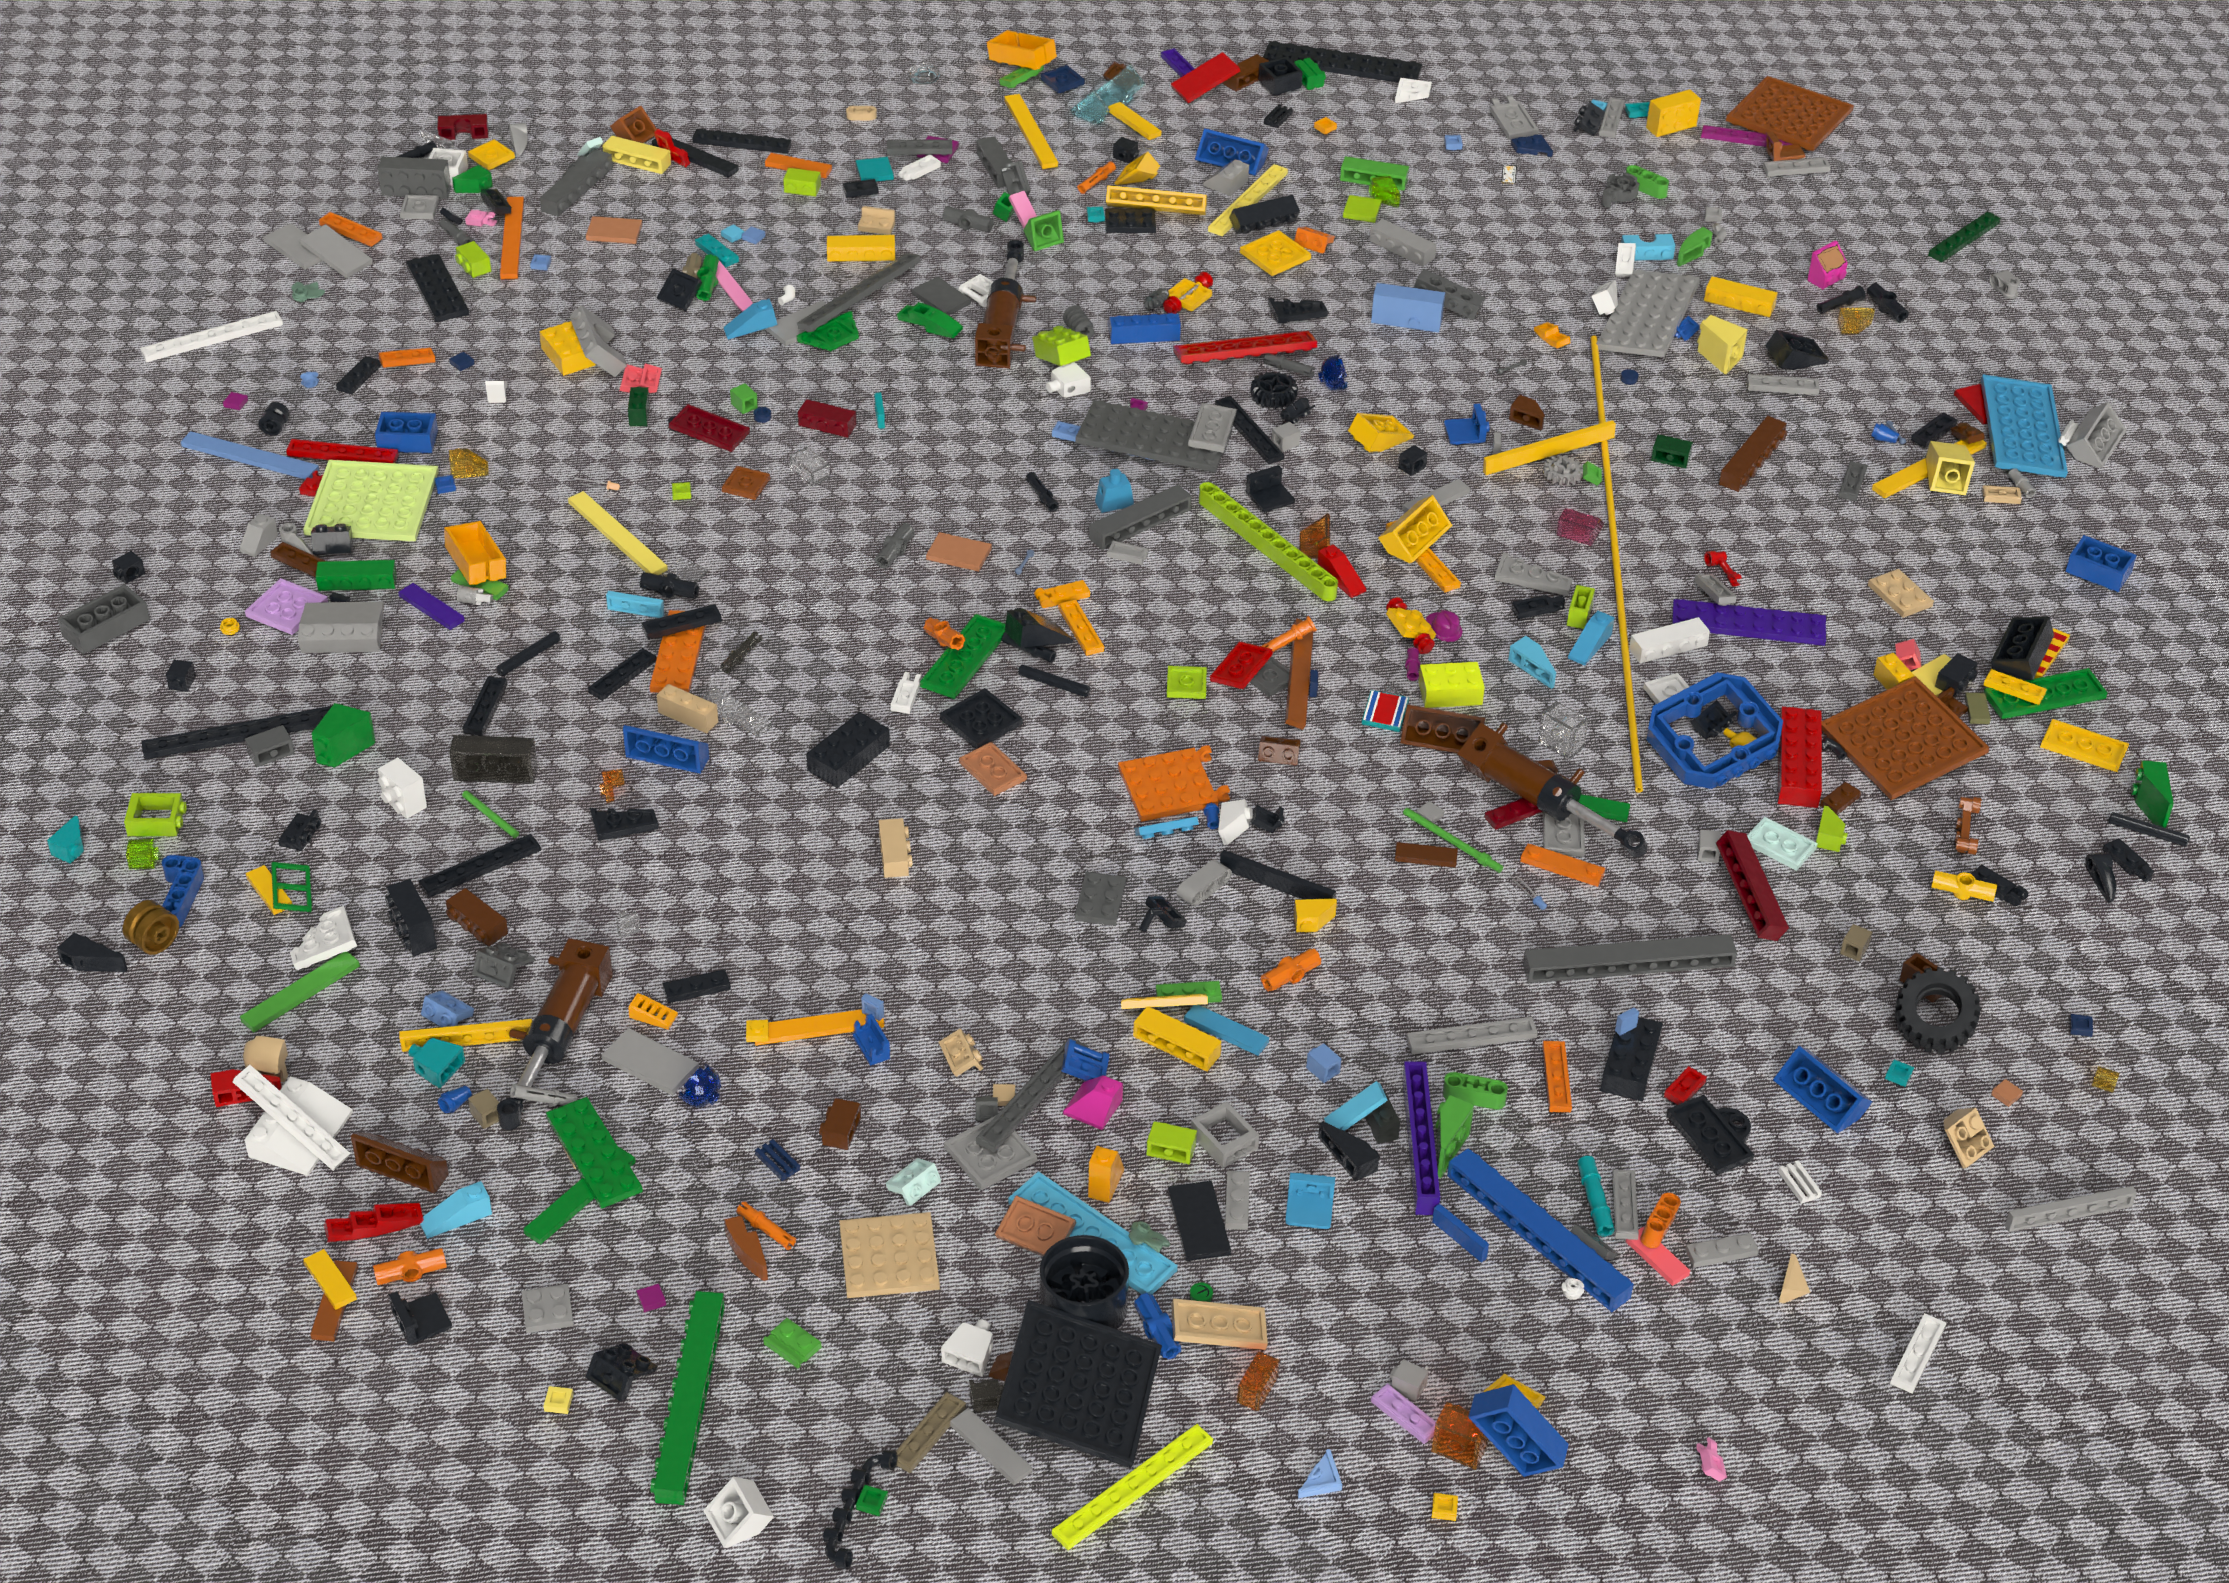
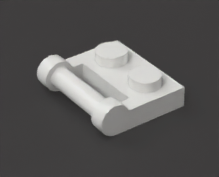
M979 274L960 285L958 291L979 302V305L985 308L987 306L986 302L990 285L993 281ZM970 289H973V290L977 291L978 293L982 294L983 296H980L979 294L975 293L974 291H972V290H970Z

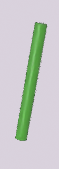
M467 790L463 792V798L511 837L517 838L519 836V832L473 794Z

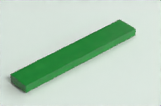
M618 1147L629 1166L636 1163L635 1157ZM583 1178L523 1229L524 1234L541 1245L589 1204L594 1197Z

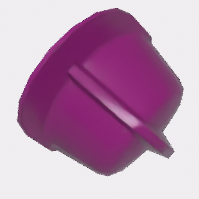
M1441 610L1426 617V621L1431 625V628L1436 633V637L1441 641L1454 642L1462 636L1463 631L1460 626V620L1455 613Z

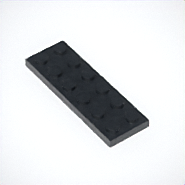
M431 254L426 257L406 261V267L435 322L469 315V309L439 254Z

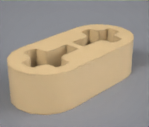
M849 106L846 109V117L853 121L874 120L877 117V109L873 106Z

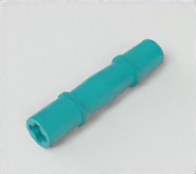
M1583 1156L1577 1161L1581 1183L1585 1186L1586 1196L1591 1208L1590 1214L1593 1218L1597 1234L1606 1237L1615 1231L1610 1214L1611 1210L1607 1206L1605 1193L1600 1182L1601 1175L1598 1173L1594 1157Z

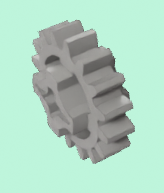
M1558 455L1557 458L1552 456L1551 460L1547 459L1546 463H1544V476H1547V480H1552L1553 484L1558 482L1559 486L1562 484L1569 486V483L1575 484L1576 481H1580L1583 475V465H1580L1579 460L1574 461V457L1569 459L1567 455L1564 457Z

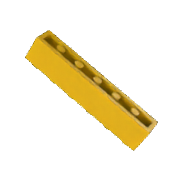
M1107 186L1106 195L1107 206L1134 209L1150 208L1155 209V211L1206 215L1208 200L1207 195L1118 186Z

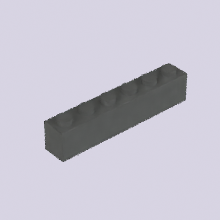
M594 149L540 197L541 212L559 217L612 170V154Z
M1177 484L1089 524V539L1101 550L1110 547L1112 541L1122 542L1190 511L1191 495Z

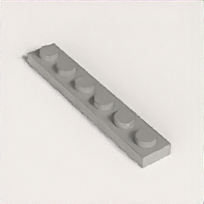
M1526 1017L1407 1033L1406 1040L1413 1055L1537 1038L1538 1031L1533 1018Z
M2133 1186L2120 1187L2115 1190L2100 1191L2091 1195L2076 1196L2071 1199L2056 1200L2046 1204H2036L2022 1209L2016 1208L2009 1211L2005 1227L2008 1232L2130 1208L2134 1203L2137 1192Z

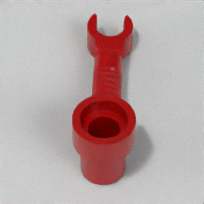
M1707 551L1704 555L1706 565H1719L1728 576L1731 586H1740L1737 579H1742V577L1727 564L1726 552Z

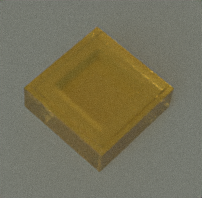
M2098 1066L2092 1086L2113 1093L2120 1073Z

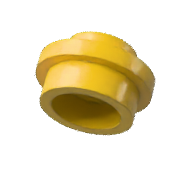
M226 618L222 620L220 625V631L225 635H233L240 629L239 623L234 618Z

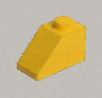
M1337 899L1295 900L1294 921L1296 932H1317L1336 916Z

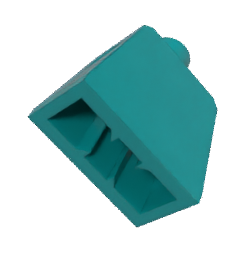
M435 1038L429 1039L423 1047L413 1044L408 1052V1055L413 1057L415 1072L440 1089L465 1063L462 1046Z

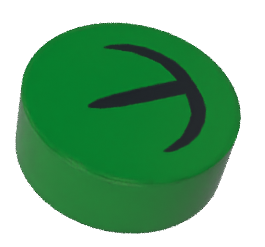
M1196 1283L1190 1288V1300L1212 1301L1213 1289L1207 1283Z

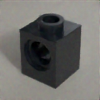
M1413 445L1400 453L1398 468L1413 476L1426 468L1428 453Z
M132 551L112 560L114 576L125 584L145 574L142 559Z

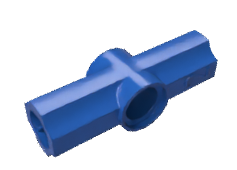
M1144 1293L1135 1300L1134 1306L1143 1321L1146 1336L1149 1340L1153 1339L1155 1343L1162 1345L1160 1354L1163 1358L1168 1360L1175 1358L1181 1352V1345L1173 1339V1327L1170 1317L1166 1312L1163 1313L1153 1294Z

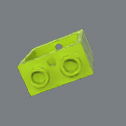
M132 793L124 820L127 836H178L179 828L183 827L182 816L186 814L187 810L182 794ZM143 810H172L170 818H141Z

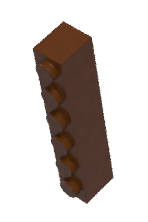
M1767 415L1721 470L1719 485L1739 492L1743 486L1746 487L1749 479L1755 476L1758 468H1762L1765 460L1770 458L1772 451L1778 448L1781 440H1785L1788 433L1786 430L1787 423Z

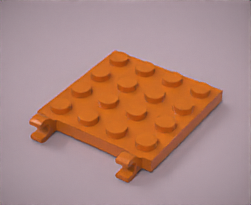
M1209 745L1201 747L1198 751L1195 748H1189L1118 762V770L1141 822L1203 810L1209 803H1214L1218 806V802L1230 800L1228 785L1220 786L1214 791L1201 763L1212 760L1209 754L1212 753Z

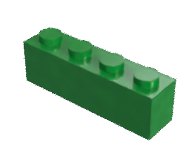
M395 560L325 561L317 563L316 582L318 591L395 589L397 571Z

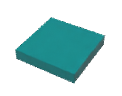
M888 157L855 160L861 181L875 179L877 182L894 179Z

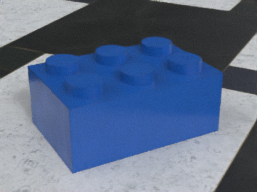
M381 412L375 432L377 448L396 449L398 452L432 453L438 433L436 413Z
M2083 535L2070 554L2065 572L2119 592L2132 573L2137 555Z

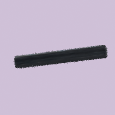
M553 631L496 667L497 673L504 676L561 640L560 634Z
M1024 664L1018 669L1020 676L1083 697H1088L1090 694V686Z
M2112 812L2109 817L2110 824L2182 846H2187L2190 840V835Z

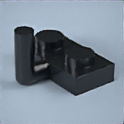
M1148 896L1145 904L1150 909H1148L1139 929L1146 932L1154 916H1158L1163 921V924L1171 929L1184 927L1187 920L1163 896Z

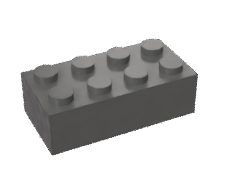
M381 156L377 167L381 196L438 195L439 199H448L451 190L448 160Z
M125 584L58 618L62 636L83 655L150 620L147 603Z

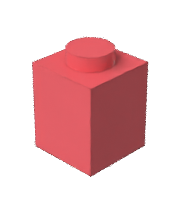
M1914 639L1895 644L1896 656L1909 670L1921 667V653Z

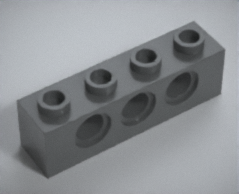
M1427 269L1422 270L1413 287L1445 292L1444 307L1473 321L1480 312L1486 298Z

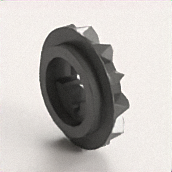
M1159 288L1157 291L1155 290L1153 293H1150L1144 301L1145 307L1147 309H1154L1162 305L1167 300L1168 290L1166 288Z

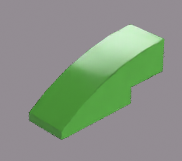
M1701 227L1689 235L1679 250L1677 266L1680 267L1703 256L1704 249L1711 246L1713 233L1705 227Z

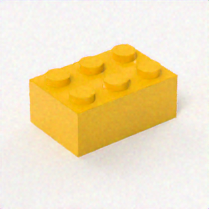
M1689 89L1650 100L1646 128L1656 137L1697 126L1701 98Z
M571 321L539 331L541 349L563 376L595 366L594 362L585 357Z

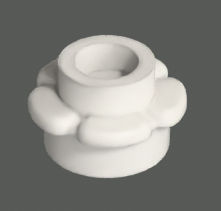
M1568 1278L1562 1283L1563 1294L1568 1299L1576 1300L1584 1293V1284L1578 1279Z

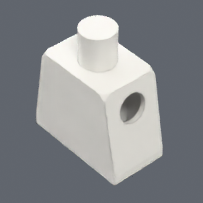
M1075 362L1052 370L1051 382L1046 383V389L1049 393L1057 391L1064 398L1090 392L1091 377Z
M983 1319L978 1320L975 1326L962 1323L941 1347L942 1362L983 1377L993 1349V1334L989 1331L990 1324Z

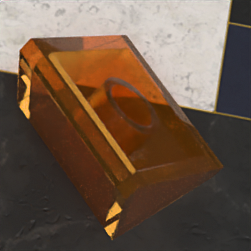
M1328 513L1300 532V551L1310 559H1318V551L1330 546V515Z

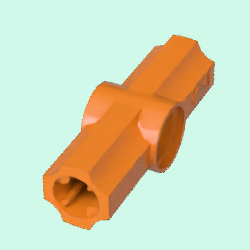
M931 617L925 621L923 627L925 632L937 639L940 646H948L956 650L963 647L964 636L952 629L948 621H940Z
M1313 948L1294 958L1290 956L1284 957L1276 968L1261 975L1264 989L1269 992L1288 982L1292 984L1298 983L1306 972L1321 965L1322 959L1319 956V952Z
M442 1248L420 1254L414 1251H406L401 1253L397 1260L373 1265L377 1285L401 1279L405 1282H414L420 1279L424 1273L447 1268Z

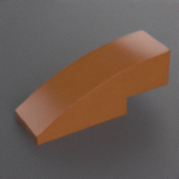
M742 1215L724 1219L725 1234L735 1255L754 1275L763 1281L768 1280L767 1264L757 1231L747 1232Z

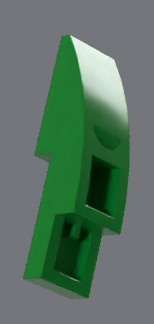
M920 302L915 306L906 305L897 313L898 320L925 326L926 332L954 338L963 329L960 323L946 313Z

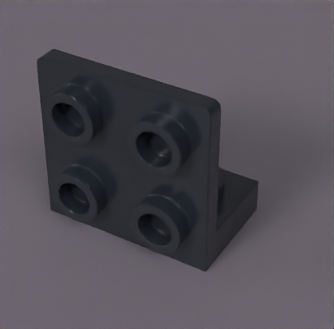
M1279 465L1247 475L1246 493L1263 512L1295 503V498L1281 483L1282 468Z
M398 1291L389 1294L392 1314L408 1346L452 1329V1323L437 1293H431L408 1303L406 1299H401Z
M622 1343L595 1352L585 1378L617 1400L623 1401L627 1398L633 1379L655 1372L658 1366L652 1363L648 1357L633 1350L632 1346Z

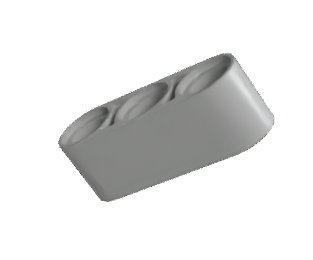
M1211 860L1179 885L1176 895L1195 907L1224 886L1230 880L1232 871L1217 860Z

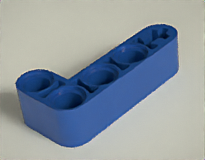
M169 855L162 860V867L166 881L172 883V886L162 906L177 917L180 928L184 924L202 885L204 874L201 861L198 858Z

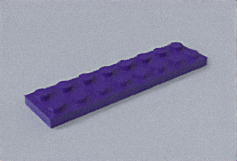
M1685 599L1673 600L1672 624L1699 617L1710 633L1822 646H1825L1826 615L1735 605L1722 606L1717 603Z

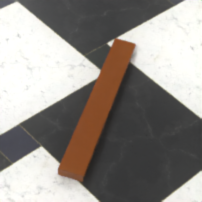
M1296 618L1294 624L1297 625L1303 620ZM1313 631L1303 636L1302 640L1296 639L1292 641L1285 723L1301 730L1306 726Z

